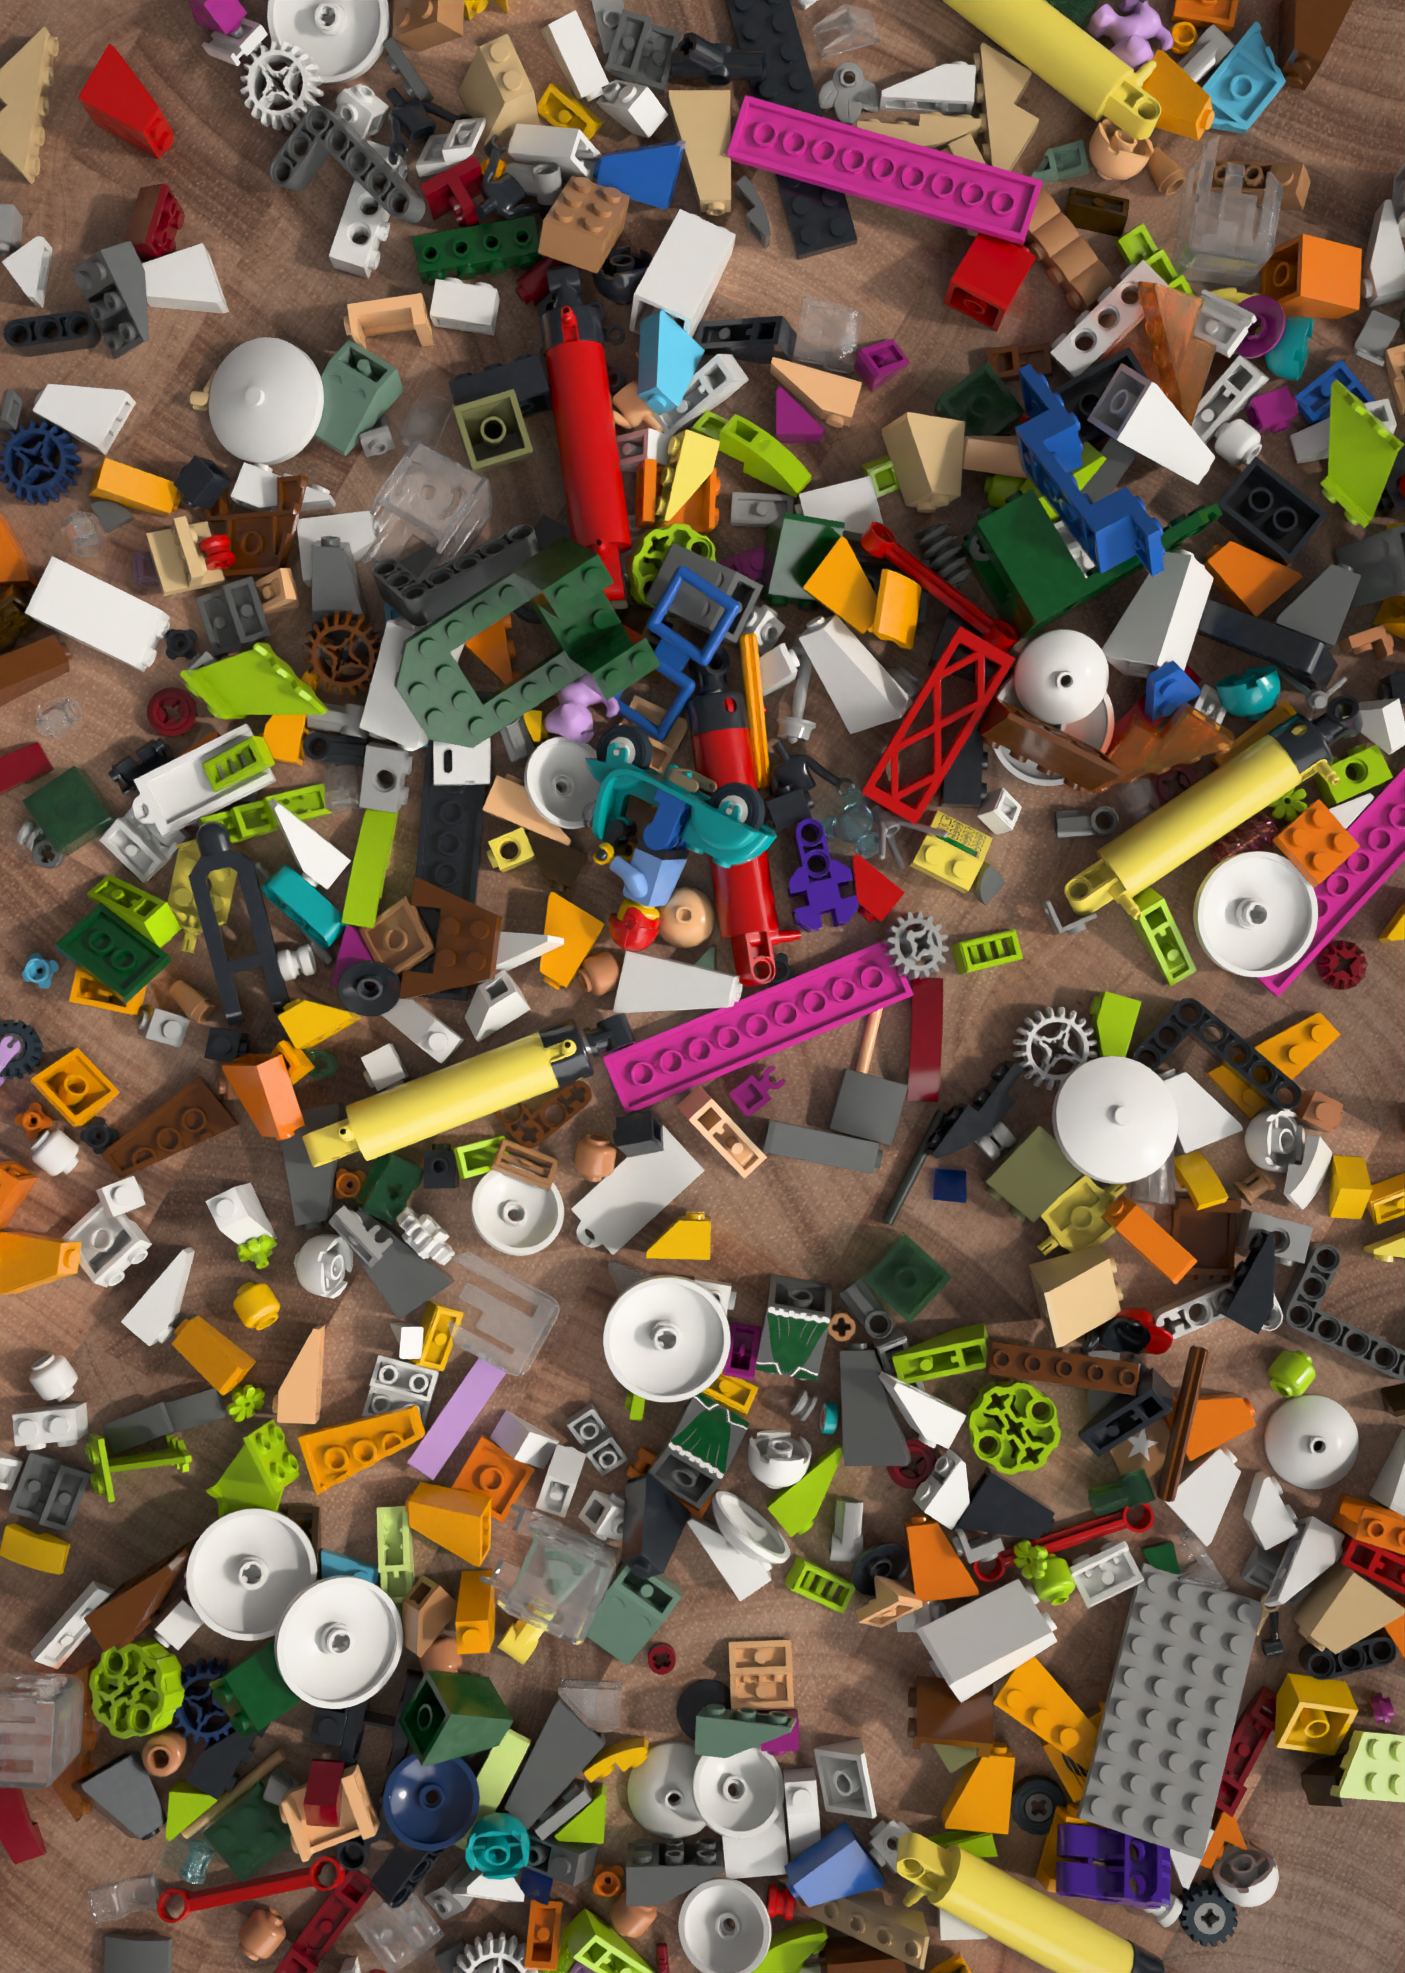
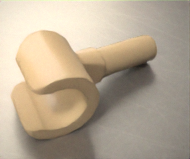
M217 370L212 372L203 392L192 391L190 403L193 405L194 410H209L210 388Z
M1263 1593L1259 1597L1262 1611L1256 1632L1257 1636L1269 1613L1277 1611L1280 1605L1272 1606L1271 1608L1265 1606L1264 1601L1268 1593Z

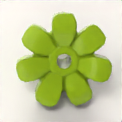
M1294 787L1269 804L1267 807L1275 808L1272 816L1280 819L1285 815L1287 821H1293L1297 817L1296 812L1302 813L1307 807L1306 803L1300 801L1306 797V791L1302 788L1294 791Z
M260 1235L258 1241L256 1238L246 1242L247 1244H240L237 1247L238 1258L241 1262L255 1261L257 1268L262 1269L269 1265L267 1257L273 1254L272 1248L276 1247L277 1243L274 1237Z
M246 1385L243 1389L241 1387L234 1388L231 1392L234 1402L227 1406L228 1413L232 1415L235 1422H242L245 1417L247 1419L255 1414L254 1409L261 1410L263 1408L265 1392L260 1387L255 1389L252 1385Z
M1026 1539L1014 1546V1553L1018 1557L1013 1559L1018 1568L1024 1567L1022 1575L1026 1579L1034 1577L1037 1580L1045 1576L1044 1570L1047 1569V1562L1044 1559L1048 1556L1047 1550L1039 1545L1032 1547L1029 1540Z

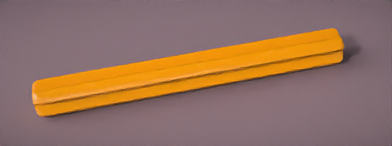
M743 633L739 636L744 693L750 725L749 733L757 786L762 788L769 786L770 768L758 643L755 633Z

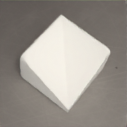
M1000 788L987 793L986 801L982 802L977 817L993 833L1002 834L1013 830L1022 806L1004 788Z
M410 1322L390 1323V1327L400 1346L399 1358L420 1359L424 1328Z

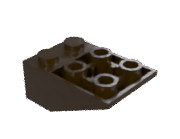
M14 582L0 591V653L11 649L17 638L23 634L26 635L33 632L39 626L38 621L25 614L31 601L30 597L23 588Z

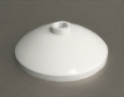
M1069 629L1048 631L1033 639L1021 652L1014 670V687L1020 703L1035 718L1051 724H1068L1086 717L1103 699L1109 681L1108 664L1101 648L1085 634ZM1064 675H1069V684L1062 686L1060 679Z
M565 737L549 739L531 753L525 767L524 783L531 804L545 820L558 827L578 829L592 824L595 803L601 784L590 773L585 758L597 759L596 751L588 744H579ZM556 784L562 788V793L557 790Z
M492 1170L481 1179L475 1188L471 1200V1215L476 1230L491 1247L509 1255L524 1256L543 1250L556 1238L563 1224L564 1206L562 1197L554 1183H552L549 1191ZM508 1213H514L517 1220H511L508 1217Z
M1306 1394L1285 1401L1273 1412L1265 1429L1264 1449L1270 1465L1285 1481L1304 1489H1321L1337 1483L1351 1470L1358 1454L1359 1436L1352 1417L1340 1404L1321 1395ZM1316 1441H1321V1449L1318 1451H1314V1443Z
M718 1491L713 1496L712 1510L718 1528L727 1539V1546L738 1555L743 1553L753 1560L771 1564L784 1563L789 1558L790 1549L787 1542L776 1527L745 1500L727 1491Z
M684 1742L658 1744L648 1750L646 1753L647 1758L643 1763L631 1770L628 1780V1801L632 1813L645 1829L660 1837L670 1839L685 1838L698 1833L707 1826L698 1814L692 1797V1776L695 1766L702 1755H694L695 1746ZM675 1793L680 1796V1799L672 1802L668 1797Z
M761 1745L728 1758L701 1756L695 1766L691 1786L693 1802L701 1819L716 1833L732 1839L750 1838L765 1831L780 1813L784 1800L783 1775L773 1755H769L767 1751H761ZM729 1785H733L736 1788L735 1796H731L728 1793Z
M730 1878L710 1879L697 1886L682 1905L678 1922L681 1945L688 1959L702 1973H752L762 1963L771 1942V1922L764 1903L746 1884ZM727 1918H731L735 1922V1928L728 1926Z

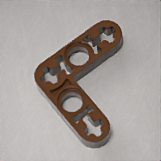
M579 1080L565 1086L533 1114L523 1102L517 1103L519 1115L515 1119L505 1118L502 1114V1109L493 1113L520 1145L527 1148H535L589 1104L592 1098V1090L586 1082ZM575 1086L578 1089L584 1087L586 1090L583 1094L584 1102L581 1103V1101L575 1100L570 1104L574 1111L569 1113L566 1105L559 1101L558 1098L563 1095L566 1101L573 1095L572 1087ZM552 1105L559 1106L563 1111V1118L558 1123H551L546 1118V1110ZM525 1114L529 1117V1120L524 1122L526 1126L530 1129L534 1127L538 1129V1132L535 1134L536 1142L532 1140L524 1141L523 1136L526 1133L521 1126L516 1131L512 1127L513 1124L521 1121Z

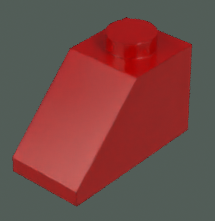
M856 853L851 859L854 896H857L859 905L857 913L869 923H872L874 920L880 923L905 892Z

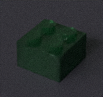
M988 362L939 397L934 408V412L938 417L964 421V438L965 436H1001L1019 424L1025 413V410Z
M76 766L71 767L22 800L56 852L67 856L109 829L117 820V817L86 771Z
M903 1231L861 1275V1279L909 1324L952 1278L949 1273Z
M261 1780L214 1817L203 1831L205 1837L242 1883L291 1843L290 1836L292 1833L288 1823L285 1824L282 1821L279 1805L263 1799L266 1786Z

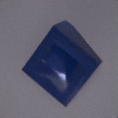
M935 1169L933 1200L966 1203V1171Z
M524 1867L520 1889L525 1896L541 1904L548 1905L553 1878Z

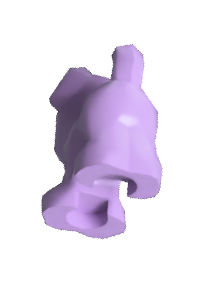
M1125 0L1119 4L1118 9L1126 15L1125 17L1119 16L1109 4H1105L1092 15L1087 26L1088 32L1094 38L1098 39L1102 35L1109 36L1115 45L1109 51L1130 66L1134 73L1153 58L1154 54L1151 46L1146 40L1153 37L1161 41L1162 50L1164 51L1172 48L1174 44L1171 33L1162 26L1159 14L1149 6L1148 0L1144 3H1141L1139 0Z
M575 680L553 694L558 697L560 706L548 713L545 718V728L550 733L559 734L579 744L588 743L592 739L594 731L592 713L586 707L603 702L607 706L606 716L613 717L620 710L618 701L615 697L607 701L581 681Z

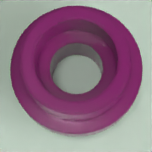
M1378 1692L1377 1696L1370 1698L1377 1724L1385 1722L1386 1725H1390V1717H1395L1390 1697L1383 1698L1382 1692Z

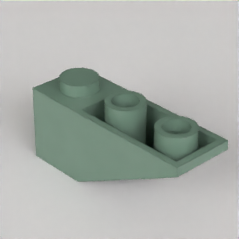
M708 1704L706 1707L703 1706L696 1716L694 1755L728 1758L790 1733L796 1723V1718L788 1717L787 1713L781 1711L762 1714L756 1713L755 1709L748 1707L729 1710L725 1709V1706L721 1704Z

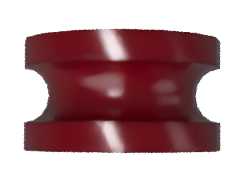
M666 1642L654 1644L648 1652L649 1668L659 1675L667 1674L673 1670L676 1662L674 1648ZM664 1652L668 1653L667 1660H670L668 1664L662 1662L660 1665L655 1663L656 1656L654 1655L656 1653L662 1655Z

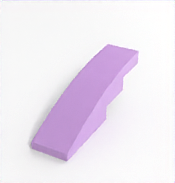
M482 1353L407 1464L433 1481L508 1370Z

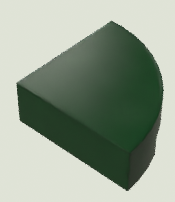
M1171 1540L1141 1547L1144 1557L1154 1568L1172 1574H1180L1174 1543Z

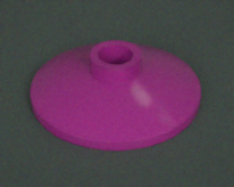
M1256 295L1243 300L1237 305L1255 314L1257 320L1254 324L1250 325L1248 333L1233 352L1243 358H1257L1268 353L1279 342L1285 328V314L1281 305L1269 296ZM1262 326L1261 331L1255 335L1256 329Z

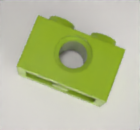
M1365 743L1348 750L1349 757L1341 761L1338 760L1337 756L1333 757V763L1329 766L1340 778L1337 785H1331L1319 773L1313 776L1327 807L1338 804L1393 778L1377 745L1367 748ZM1347 766L1353 767L1356 771V779L1354 781L1346 776L1345 770Z

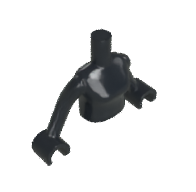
M396 88L389 89L386 97L394 105L387 116L393 137L389 147V162L392 165H396L397 155L403 157L405 161L407 160L408 146L402 141V134L413 144L422 142L434 134L436 124L428 113L436 115L452 124L456 120L472 119L473 117L468 114L457 116L427 101H419L417 99L405 101Z
M494 134L484 149L490 159L479 184V189L485 201L475 207L477 216L483 218L494 210L506 219H513L525 214L539 213L544 220L551 209L550 205L539 203L520 204L526 199V194L523 187L512 175L503 173L497 179L491 181L496 173L499 159L507 149L506 145L502 148L495 144L498 136Z
M782 740L771 745L779 762L769 773L770 796L775 795L774 789L778 788L779 785L783 786L792 783L793 787H801L803 792L816 787L817 784L810 774L809 768L816 775L835 786L836 791L841 796H843V793L840 791V785L843 782H849L853 791L855 790V784L851 779L847 777L838 778L809 755L794 754L790 756ZM769 816L764 821L766 826L771 821Z

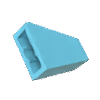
M663 309L643 318L640 323L637 396L658 415L679 407L705 352Z

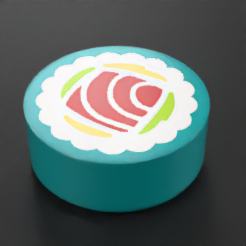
M824 1402L820 1413V1433L833 1435L838 1423V1406L836 1403Z

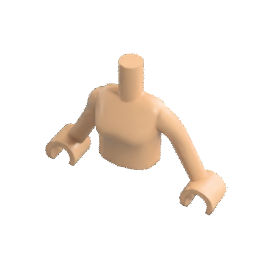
M637 381L630 382L613 397L612 403L621 412L619 414L613 410L614 422L626 429L636 428L644 424L646 428L662 432L663 427L652 416L655 411L651 410L637 396Z

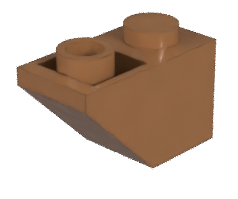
M424 1575L420 1577L402 1600L403 1646L419 1658L431 1647L439 1633L451 1621L458 1602L440 1585Z

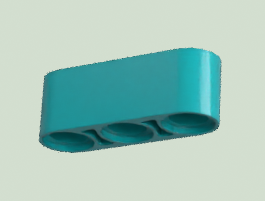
M283 864L261 885L264 895L320 946L328 948L345 931L347 924L341 923L343 914L288 865Z

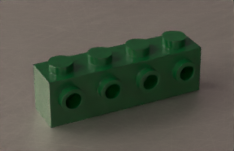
M534 215L412 237L421 281L423 284L428 283L432 286H435L436 279L445 280L447 277L470 280L475 278L476 275L483 273L499 275L511 268L531 269L542 260V254L538 253L540 243Z

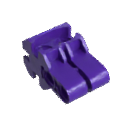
M807 818L798 824L793 836L799 867L790 879L786 889L788 898L804 895L806 906L795 908L792 917L795 925L811 933L819 931V928L823 927L821 914L831 913L834 927L846 925L850 921L859 905L856 895L841 899L838 887L849 885L848 881L853 880L851 869L836 859H830L822 824L816 819ZM801 831H813L816 835V840L813 842L805 841L801 837ZM818 860L823 866V871L820 873L812 872L809 870L807 862Z
M1074 1824L1057 1825V1856L1080 1860V1863L1056 1862L1057 1895L1090 1899L1109 1905L1125 1904L1130 1905L1131 1908L1161 1909V1906H1170L1169 1848L1110 1828L1103 1829ZM1130 1844L1136 1851L1137 1860L1132 1859L1129 1855ZM1129 1878L1136 1882V1895L1130 1888Z

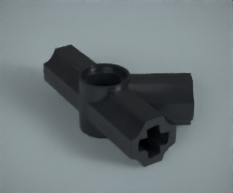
M690 32L684 34L683 39L678 43V47L674 49L671 55L672 76L674 79H704L707 83L718 86L728 85L731 80H763L767 71L765 50L733 49L727 44L711 43L699 35Z

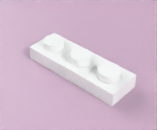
M93 1580L31 1651L34 1661L59 1669L91 1632L84 1617L115 1589Z

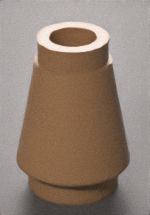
M1159 147L1153 149L1154 151L1147 162V166L1159 192H1164L1166 196L1176 193L1185 184V170Z
M183 980L175 982L169 990V994L190 1021H196L201 1024L208 1020L216 1009V1005L212 1002V997L185 983Z

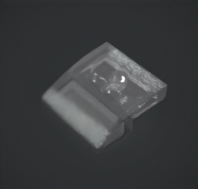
M804 296L793 360L823 365L825 370L853 374L863 312L835 302Z
M415 1892L411 1894L402 1906L393 1910L382 1900L380 1904L359 1915L353 1923L388 1973H394L435 1945L445 1935Z

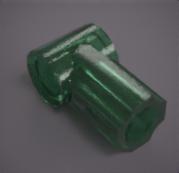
M1145 1469L1119 1476V1480L1088 1490L1089 1503L1097 1516L1106 1515L1125 1507L1133 1508L1156 1500Z

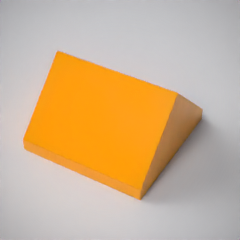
M78 1047L30 1080L73 1127L87 1125L120 1093Z

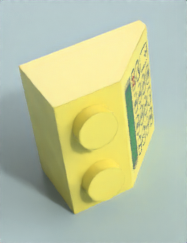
M937 811L930 827L946 831L948 836L945 838L926 833L909 866L965 894L970 890L993 838Z

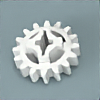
M406 1207L396 1217L399 1226L405 1230L402 1238L423 1259L431 1257L440 1265L445 1266L454 1256L455 1252L452 1250V1247L445 1242L450 1236L430 1215L423 1214L420 1216L411 1208Z

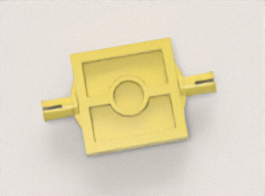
M1083 1174L1040 1216L1048 1226L1051 1235L1038 1245L1037 1248L1046 1257L1058 1245L1066 1248L1069 1253L1100 1245L1115 1233L1101 1216L1107 1211L1108 1206L1113 1200L1127 1190L1126 1186L1112 1184L1109 1188L1103 1190L1096 1186L1090 1177Z

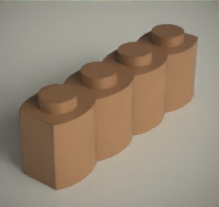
M1041 187L1025 238L1029 243L1028 249L1032 255L1036 256V261L1041 260L1047 266V274L1052 283L1056 286L1060 285L1066 291V299L1069 305L1075 310L1079 309L1082 313L1086 310L1089 311L1099 303L1097 301L1099 296L1109 287L1114 289L1117 283L1109 270L1098 260L1088 243L1079 236L1071 221L1060 211L1051 195Z

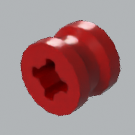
M215 535L199 542L200 551L205 553L207 570L223 569L236 562L234 553L230 552L229 549L231 542L228 535Z
M769 1884L766 1901L769 1918L778 1915L782 1916L784 1920H792L795 1898L788 1887L780 1889L776 1884Z

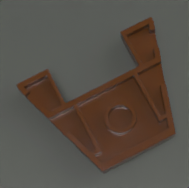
M302 475L277 477V511L228 515V487L211 509L204 510L207 521L211 522L214 534L229 536L231 542L229 549L236 558V562L233 565L222 569L224 576L268 575L280 568H286L308 477Z
M414 877L411 905L441 909L436 953L432 974L412 971L402 972L399 998L409 1000L426 994H435L443 990L494 980L502 917L424 879Z

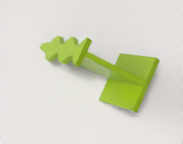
M1337 379L1331 384L1328 475L1320 483L1324 487L1321 491L1330 502L1335 504L1338 501L1346 509L1344 515L1353 525L1357 526L1360 523L1365 528L1375 516L1376 508L1398 451L1405 444L1397 439L1385 424L1374 416L1363 402Z
M256 643L252 650L197 670H183L179 674L186 681V688L195 696H201L208 703L207 709L218 719H247L250 715H325L328 712L326 706L317 698L314 690L295 675L292 667L280 659L268 643Z
M274 1419L266 1422L243 1438L245 1445L220 1480L206 1490L218 1503L219 1518L246 1508H265L277 1512L284 1487L301 1475L298 1461L290 1453L285 1443L284 1433L276 1425Z
M96 1433L88 1434L89 1442L85 1443L88 1462L92 1461L95 1470L94 1474H90L93 1492L97 1493L98 1496L108 1503L115 1501L110 1473L166 1465L175 1466L176 1470L181 1469V1472L184 1473L189 1471V1463L192 1462L191 1454L186 1449L184 1440H178V1437H173L172 1434L165 1435L167 1448L110 1459L107 1458L103 1437Z

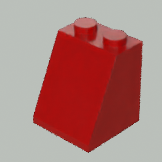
M108 44L78 98L95 125L160 160L162 154L170 149L174 133L159 106L113 45Z
M978 233L951 278L943 303L997 332L1027 278L1036 256L1032 255L1031 251L1023 245H1013L1004 239Z

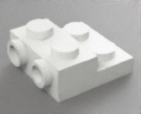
M101 1202L93 1207L62 1237L63 1239L82 1242L79 1264L93 1283L104 1287L120 1283L125 1277L123 1271L131 1264L142 1262L148 1255L146 1250L152 1245L137 1223L129 1220L125 1213L108 1220Z

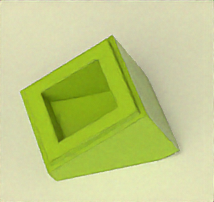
M889 455L861 465L864 477L871 476L876 498L900 489Z

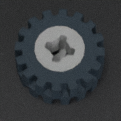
M1202 1880L1201 1885H1198L1197 1882L1191 1883L1193 1888H1184L1183 1892L1185 1895H1179L1178 1897L1183 1902L1182 1911L1178 1916L1182 1928L1195 1943L1199 1941L1201 1946L1207 1947V1944L1210 1943L1212 1947H1216L1219 1940L1224 1944L1227 1942L1226 1936L1232 1937L1235 1933L1232 1928L1237 1927L1238 1924L1236 1919L1238 1914L1234 1903L1221 1893L1214 1882L1209 1884L1207 1880ZM1210 1913H1214L1213 1915H1211L1209 1919H1207V1916H1209Z

